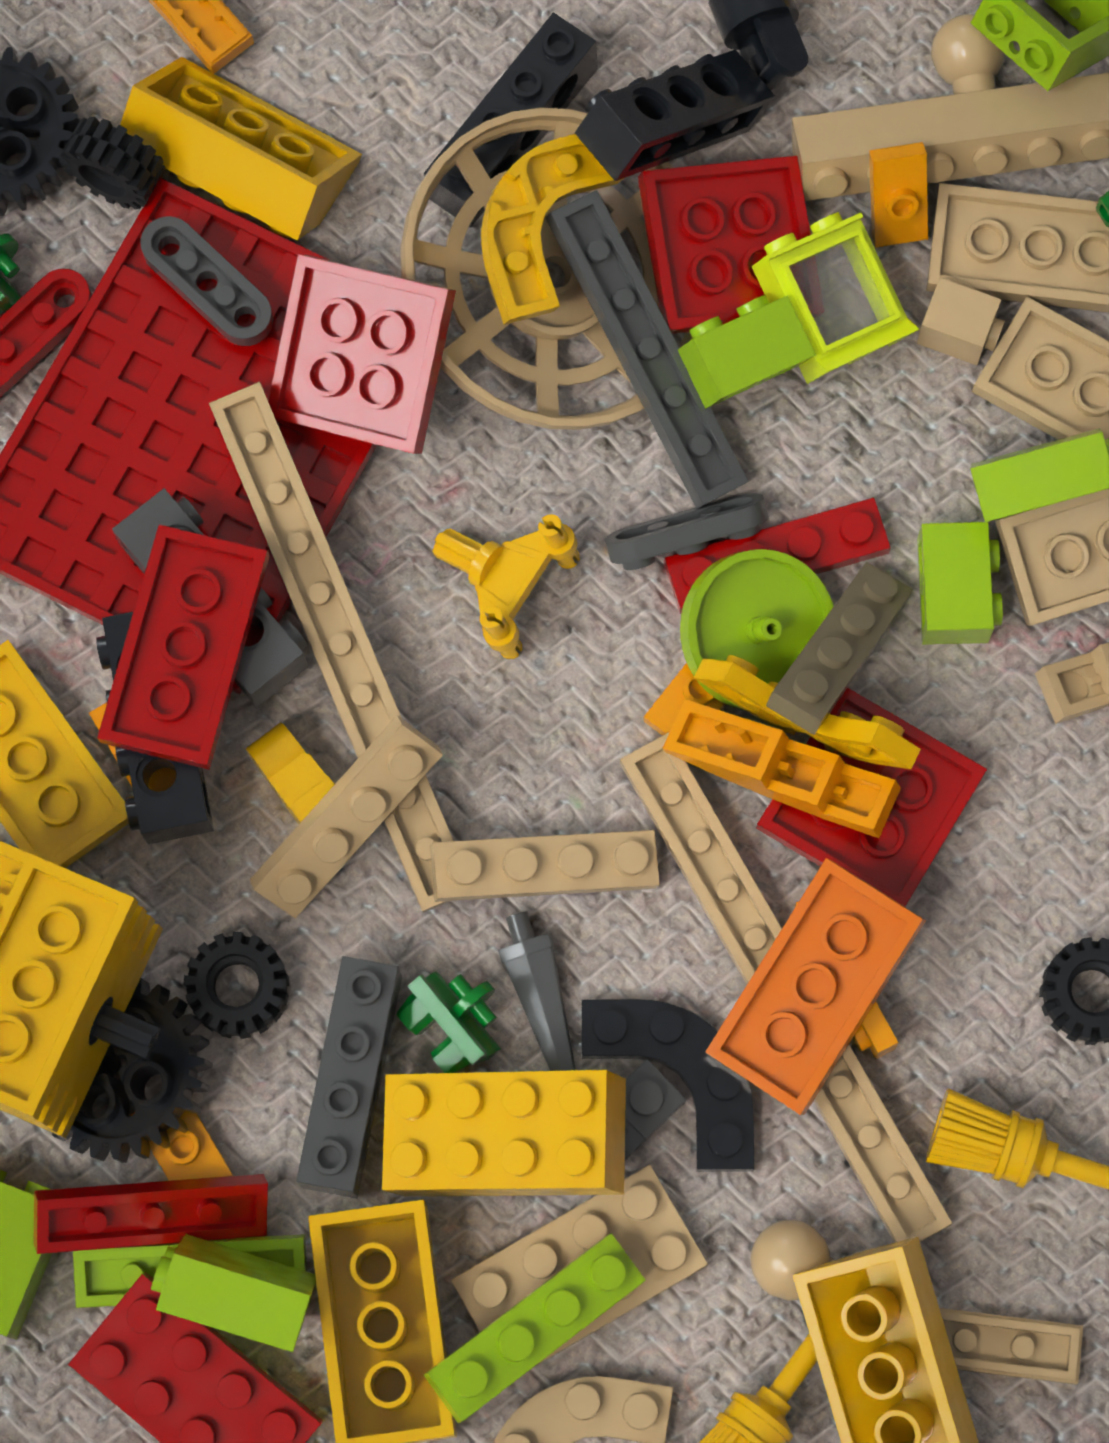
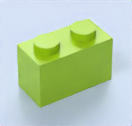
M766 295L760 296L736 309L739 318L722 324L720 317L717 316L689 330L693 339L680 347L678 352L705 409L792 370L816 355L788 295L772 303H769Z
M988 522L922 523L917 537L922 645L988 643L994 626H1001L1003 619L1002 595L1000 592L992 593L991 573L999 572L1000 567L998 539L989 540Z

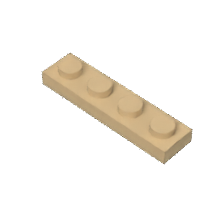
M397 715L250 878L253 890L296 919L443 756L439 746Z
M655 830L433 842L430 846L434 902L656 889L660 885Z

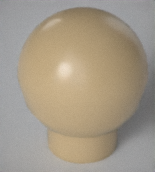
M973 14L959 15L948 20L937 31L932 42L931 58L938 75L947 84L952 85L954 95L996 89L994 77L999 73L1004 62V53L970 23L974 17Z
M782 1220L765 1228L754 1242L750 1259L753 1275L760 1287L769 1295L787 1301L799 1300L793 1279L795 1273L834 1261L830 1257V1250L825 1239L811 1225L798 1220Z

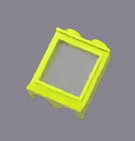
M839 212L829 215L810 226L812 235L798 241L794 233L782 236L765 245L764 249L767 255L751 266L769 303L788 295L816 354L799 366L807 384L841 366L852 364L880 348L896 344L920 330L907 318L861 221L863 218L862 213H858L845 220L842 219Z

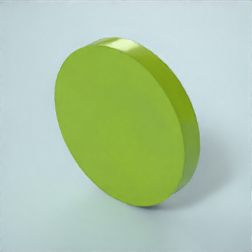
M756 549L734 553L719 559L703 571L694 582L682 609L680 639L683 654L691 673L695 676L703 658L726 661L728 655H733L755 665L759 669L756 676L767 684L770 681L779 683L834 607L831 597L819 577L803 562L788 554L774 550ZM697 681L715 699L733 708L744 710Z

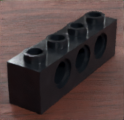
M553 12L426 169L424 177L432 164L459 137L485 121L513 111L535 108L566 109L598 69L596 40ZM534 130L509 134L483 144L475 149L474 153L491 179L499 173L507 171L524 154L535 148L548 131ZM455 165L444 175L429 200L456 217L465 201L473 194V191ZM483 207L478 211V213L470 223V228L481 216V214L485 211Z
M736 49L714 57L712 54H707L698 59L694 64L682 68L675 65L659 76L650 79L640 77L631 82L627 87L613 92L611 89L599 92L586 105L585 111L587 115L575 131V134L614 181H618L749 132L775 95Z
M133 612L102 618L105 636L96 637L101 667L103 670L111 669L113 681ZM110 689V690H106V701H107V702H108V698H109L111 689ZM115 747L120 774L122 777L130 775L134 796L125 798L126 813L131 831L140 829V834L148 845L214 831L203 768ZM161 768H171L176 771V780L169 789L160 792L149 789V780L155 771Z

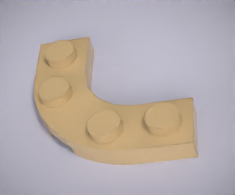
M602 1376L582 1377L564 1381L542 1390L521 1405L503 1425L493 1443H575L583 1438L610 1437L640 1443H665L673 1387Z

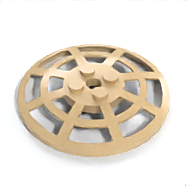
M535 108L513 111L485 121L459 137L432 164L417 187L405 218L401 242V277L416 281V262L443 269L445 287L456 290L452 311L464 333L444 349L440 368L464 392L488 409L517 422L546 429L581 430L612 424L638 413L644 407L638 395L635 394L627 401L602 411L580 415H559L558 386L587 383L603 377L615 369L629 382L630 380L546 219L544 218L540 232L545 262L558 264L565 274L563 287H554L560 307L548 314L511 323L520 331L536 338L535 366L511 357L491 341L493 337L509 324L503 325L498 306L476 323L464 299L460 281V273L488 279L483 255L461 251L462 243L470 223L482 207L486 209L492 191L507 172L499 173L490 179L474 150L487 142L513 133L534 130L554 131L553 140L575 134L587 113L573 109ZM666 162L647 170L666 169L673 167L669 162ZM456 165L473 191V194L465 201L454 218L445 247L418 240L419 224L429 198L444 175ZM612 186L595 189L600 194L604 204L612 211L610 216L619 233L627 229L639 254L643 279L659 308L646 225L641 218L644 213L640 190L627 200ZM567 197L554 203L546 212L545 217L550 212L566 205ZM489 282L490 291H491L492 297H493V299H494V302L496 303V300H495V297H494V294H493V291H492V288H491V285H490V282ZM690 332L684 334L679 348L693 339ZM583 334L604 356L601 360L584 367L560 370L558 369V340L570 339ZM479 350L488 360L502 370L523 380L535 382L537 412L516 407L496 398L473 382L458 366Z

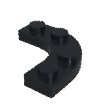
M642 999L582 1000V1059H648L649 1061L663 1064L680 1076L692 1095L696 1114V1172H753L754 1115L750 1084L748 1080L705 1053L718 1031L696 1014L665 1002Z

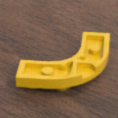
M576 134L545 142L524 154L499 180L486 205L481 230L482 255L503 325L548 314L560 307L542 250L540 232L546 212L554 203L568 196L615 185L623 180L614 181Z
M728 655L726 661L702 659L694 679L745 711L791 735H795L796 732L810 735L824 744L825 749L868 763L912 769L921 750L902 737L904 729L895 722L880 716H873L870 722L845 711H842L839 716L829 714L816 734L813 735L766 706L771 693L778 683L770 681L767 684L756 675L759 669L755 665L733 655Z

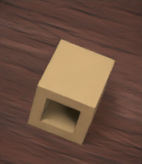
M940 277L921 324L917 344L977 366L984 348L994 352L1003 330L1005 321L996 318L1002 299Z

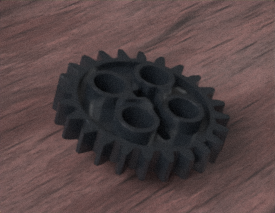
M7 47L0 60V216H5L8 201L15 200L18 207L25 211L27 210L26 195L33 193L38 199L44 201L46 196L42 188L43 184L49 182L58 187L63 184L56 170L58 167L64 169L66 167L61 166L59 156L72 136V132H74L80 122L78 114L74 113L79 109V106L73 94H67L70 89L64 77L55 78L56 74L49 62L38 67V63L31 52H28L18 63V58L12 47ZM28 104L36 105L31 113L25 116H16L23 106ZM40 135V137H39L38 139H28V138H35V137H37V136ZM26 153L19 163L5 165L12 155Z
M140 978L125 1012L161 1027V1032L157 1038L159 1042L155 1051H151L148 1060H145L113 1045H109L67 1138L65 1139L52 1133L54 1138L62 1141L71 1138L69 1149L80 1154L85 1153L90 1147V1157L104 1162L109 1152H111L114 1160L127 1163L130 1147L137 1156L147 1159L150 1156L149 1141L152 1140L157 1145L167 1149L170 1147V1140L167 1134L168 1129L174 1128L183 1133L188 1131L186 1123L181 1116L184 1111L201 1113L202 1109L191 1098L194 1092H208L210 1090V1086L198 1080L197 1075L198 1072L212 1068L213 1063L197 1056V1052L206 1048L210 1042L209 1039L202 1035H191L202 1022L192 1014L182 1016L188 1006L184 1000L177 996L169 1000L170 990L159 984L150 991V983ZM120 1058L126 1060L127 1065L121 1067ZM119 1071L121 1081L114 1078L113 1073ZM161 1074V1091L154 1098L147 1100L145 1097L146 1083L154 1075ZM107 1092L110 1101L108 1109L102 1116L95 1118L92 1109L94 1101L99 1095ZM129 1099L133 1101L135 1114L131 1117L128 1116L130 1111Z

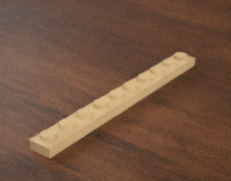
M260 382L210 402L209 405L355 753L359 758L397 715L399 717L401 715ZM425 775L384 820L423 913L450 902H434L430 846L433 842L454 841Z
M668 732L622 757L620 765L747 985L782 928L687 763L666 753L662 749L669 735ZM848 1045L813 1102L894 1243L914 1237H919V1241L922 1242L953 1223L853 1050Z

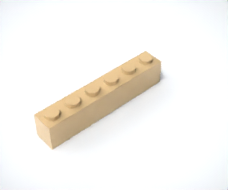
M1109 73L1070 78L1050 91L1045 90L1039 83L793 117L792 156L798 157L805 201L870 192L869 150L923 142L927 153V184L1109 158Z

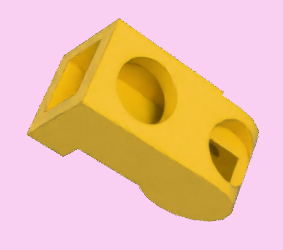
M282 722L245 748L256 767L298 824L302 822L335 785L312 756L304 751Z

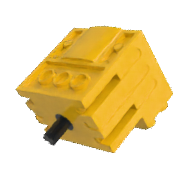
M0 841V1110L66 1139L109 1045H113L145 1060H148L151 1051L154 1052L159 1042L157 1038L161 1032V1027L130 1015L125 1010L163 928L154 923V918L146 914L147 911L144 907L138 905L139 902L136 898Z

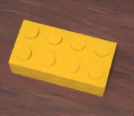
M608 1070L385 1074L382 1190L404 1197L624 1195L626 1079Z
M424 1199L308 1216L335 1442L421 1443L456 1438L455 1418L424 1377L426 1372L447 1357L428 1207Z

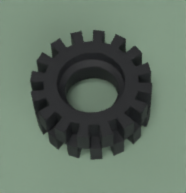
M96 117L82 118L59 156L61 166L66 167L64 171L69 176L77 177L75 182L81 187L88 186L91 189L90 193L97 197L99 194L103 195L106 202L114 205L117 201L122 208L127 209L131 206L135 210L140 209L141 206L144 207L165 171V166L162 165L164 162L162 157L154 155L156 150L151 145H143L142 141L144 139L135 134L132 137L127 134V129L121 125L115 128L112 126L111 121L102 119L99 122Z
M233 932V936L225 937L223 933L213 936L215 941L209 945L205 942L197 948L200 953L196 958L191 957L187 964L189 973L188 976L184 975L183 985L187 991L185 997L188 1005L206 1028L212 1032H218L222 1037L231 1039L232 1036H239L241 1039L251 1038V1033L259 1031L261 1034L269 1029L267 1025L271 1021H278L282 1015L280 1010L283 1004L287 1005L288 1002L287 986H290L284 964L270 944H265L261 938L253 934L251 937H248L243 932ZM232 965L248 966L255 971L258 977L259 986L255 997L243 1006H228L221 1002L216 994L215 985L219 974L225 968Z
M1092 937L1083 938L1079 943L1073 944L1072 942L1065 946L1061 952L1056 954L1045 969L1042 976L1043 983L1039 988V998L1043 997L1044 1005L1041 1008L1044 1016H1050L1053 1021L1051 1026L1057 1032L1061 1029L1068 1034L1066 1039L1076 1042L1078 1039L1083 1040L1085 1045H1095L1101 1041H1104L1105 1044L1109 1042V1008L1102 1012L1094 1013L1079 1007L1072 996V983L1078 974L1088 970L1099 971L1109 978V939L1101 938L1099 941H1092Z

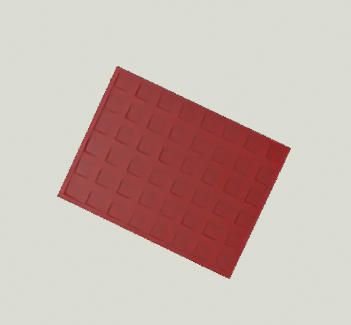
M160 178L0 454V574L103 625L102 618L134 612L144 573L119 545L112 529L165 488L176 502L184 496L191 503L204 521L198 528L205 536L218 537L222 540L268 551L270 557L261 587L273 603L267 610L279 623L291 602V598L209 403L260 382L269 401L297 256L302 254L326 260L329 259ZM171 216L185 221L268 299L273 314V326L268 336L261 342L251 346L236 345L226 339L147 264L141 249V236L147 225L155 219ZM168 244L163 247L161 253L165 256H172L178 252L180 247L176 244ZM205 279L200 283L199 289L211 291L217 286L218 282L214 279ZM244 314L238 318L237 324L242 327H248L254 323L256 317L251 314ZM276 419L324 535L327 537L377 445ZM251 625L245 646H252L258 643L263 636L264 630L258 626ZM234 682L232 691L240 695L242 690Z

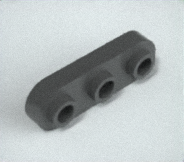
M171 216L155 219L147 225L141 236V249L147 264L226 339L236 345L251 346L261 342L268 336L273 326V314L268 299L185 221ZM168 244H176L180 247L178 252L172 256H165L161 253L163 247ZM205 279H214L218 282L217 286L211 291L199 289L200 283ZM244 314H251L256 317L254 323L248 327L239 326L237 320Z
M742 494L705 504L700 508L695 507L617 530L605 538V543L612 563L623 564L625 570H635L653 564L655 562L654 556L676 551L678 555H686L701 551L708 546L707 541L727 535L732 540L753 536L760 532L759 525L767 521L768 513L762 494Z

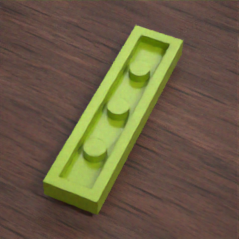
M610 1233L426 1372L424 1377L457 1423H461L646 1280L613 1234Z
M305 1234L209 1240L210 1242L307 1271ZM179 1243L73 1251L76 1308L116 1306L141 1274L147 1272L154 1278L160 1258L165 1255L167 1247L177 1248Z

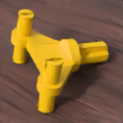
M553 514L542 517L544 524L539 522L538 531L512 541H505L501 545L494 541H488L482 545L451 528L446 529L444 532H439L435 538V545L432 550L434 556L469 574V583L475 586L480 610L479 621L482 625L485 641L493 650L499 651L504 658L509 660L519 656L516 649L521 652L523 650V645L519 640V629L513 619L551 559L557 560L559 566L564 569L575 567L577 563H575L574 559L580 561V554L576 549L577 538L573 530L569 526L562 524L560 518Z

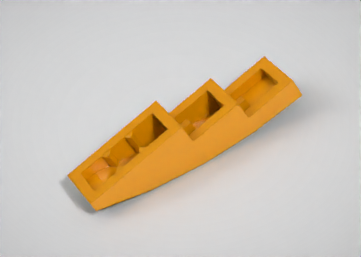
M686 699L662 748L666 753L763 796L876 838L880 837L901 789L895 779L845 764L840 755L791 740L783 730Z

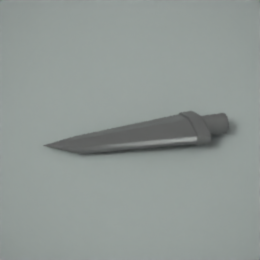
M527 911L508 916L506 921L513 944L498 950L501 962L507 969L549 1070H576L554 954L555 944L552 934L547 933L535 937Z

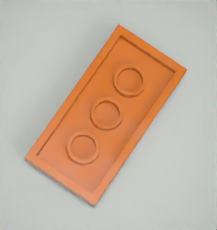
M826 858L705 1053L799 1115H805L926 920L831 859Z

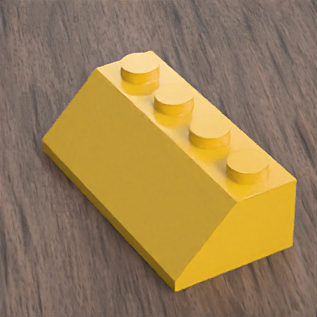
M184 57L176 59L132 86L120 123L122 127L127 129V134L132 137L136 134L144 139L142 141L143 145H151L156 150L154 155L162 157L164 161L162 165L165 166V169L176 174L182 183L194 188L204 189L222 199L224 205L231 210L247 213L268 224L269 229L275 234L286 238H293L297 241L321 224L359 164L362 156L358 151L225 79L212 74L210 71Z
M919 1237L864 1250L793 1275L841 1443H979Z

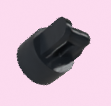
M709 0V7L726 47L739 50L743 59L770 90L775 89L786 76L795 77L799 75L807 66L808 54L795 25L799 12L794 0Z

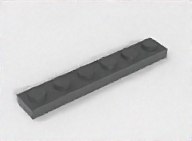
M595 190L550 212L545 219L695 507L700 508L749 482L711 408L705 409L678 352L679 346L598 191Z

